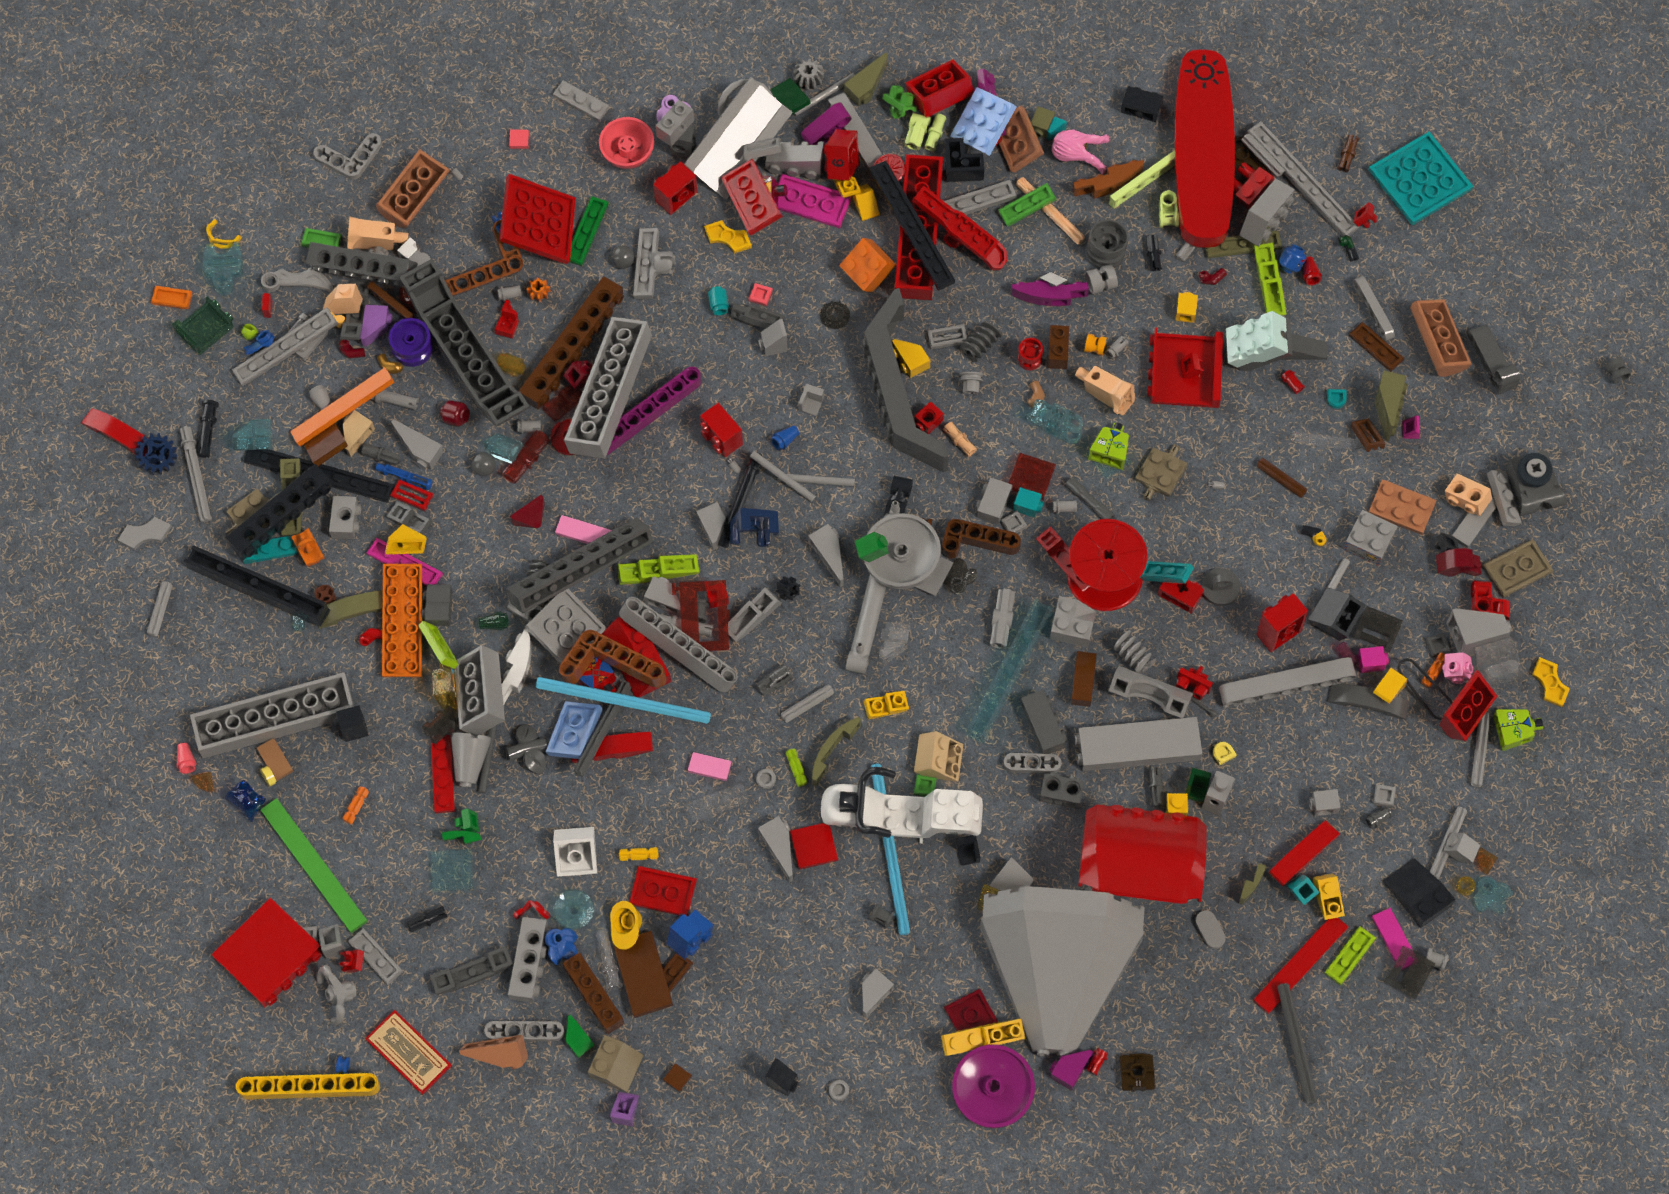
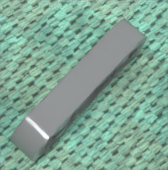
M1009 753L1004 758V768L1009 772L1057 773L1062 764L1060 757L1055 754ZM1011 758L1015 759V762H1021V758H1024V768H1021V763H1016L1015 767H1011V764L1007 762H1010ZM1035 759L1038 762V766L1030 768L1027 765V761ZM1041 759H1044V763H1050V760H1054L1058 765L1051 768L1049 764H1044V768H1041Z

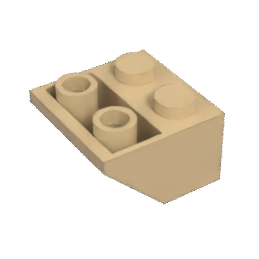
M937 731L920 734L914 772L923 776L958 782L964 744Z

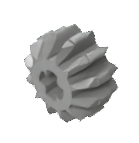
M810 58L808 62L802 59L801 64L796 63L793 71L795 84L799 83L800 88L805 85L807 91L809 86L815 89L816 84L821 85L824 78L822 65H818L817 60L811 62Z

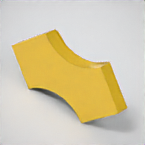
M722 220L704 226L710 244L723 243L729 246L734 254L752 248L746 230L737 231L730 229Z
M1539 657L1532 676L1537 678L1543 685L1545 691L1544 700L1563 707L1570 689L1558 678V664Z

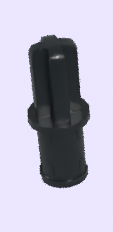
M1150 234L1147 236L1148 251L1146 253L1149 256L1150 271H1156V268L1160 271L1162 270L1160 261L1162 253L1159 250L1158 236Z
M440 906L430 912H423V915L407 921V927L410 932L425 926L430 927L432 923L447 918L446 911L443 906Z

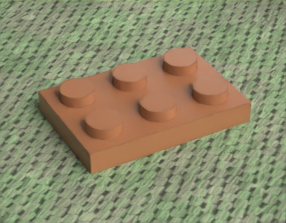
M1019 106L1015 109L1006 125V135H1001L1002 141L999 143L1009 168L1014 173L1044 154L1025 108Z
M1382 479L1369 513L1392 524L1423 535L1437 500Z

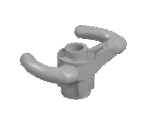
M323 965L318 970L316 981L318 984H322L325 976L329 984L325 991L326 999L333 1005L336 1004L337 1016L331 1018V1023L339 1025L345 1016L344 1003L356 997V987L352 981L340 982L332 974L330 967Z

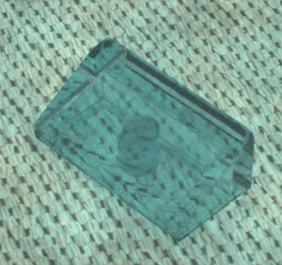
M497 433L486 440L484 446L486 452L493 457L513 463L522 449L523 443Z

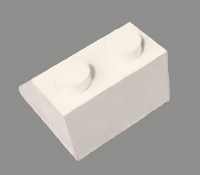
M594 827L554 830L553 842L557 877L597 874Z

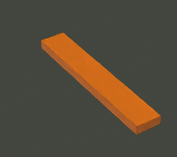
M383 368L290 431L299 447L395 383L388 370Z

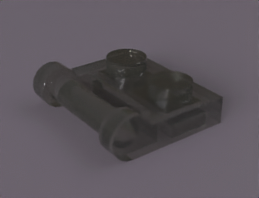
M1366 606L1353 638L1364 640L1379 647L1383 646L1384 651L1390 653L1403 620ZM1367 628L1387 636L1389 641L1387 642L1363 632V629Z
M1403 945L1400 950V956L1390 974L1386 975L1383 981L1416 999L1436 963ZM1412 957L1414 960L1400 983L1396 978L1407 958Z

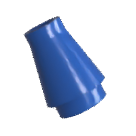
M792 425L787 429L774 433L771 438L772 445L778 451L781 449L785 450L800 434L796 426Z

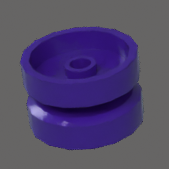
M415 318L402 319L395 323L390 330L389 342L393 356L402 365L409 367L419 366L431 357L434 348L429 328L421 320Z

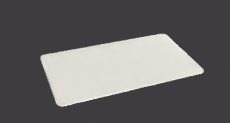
M1052 272L1040 277L1056 286L1067 281V279Z

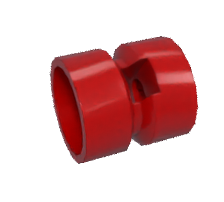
M1026 338L1019 344L1018 363L1025 370L1037 369L1042 363V343L1035 338Z

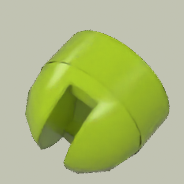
M249 323L245 324L241 330L246 340H253L258 335L257 328Z

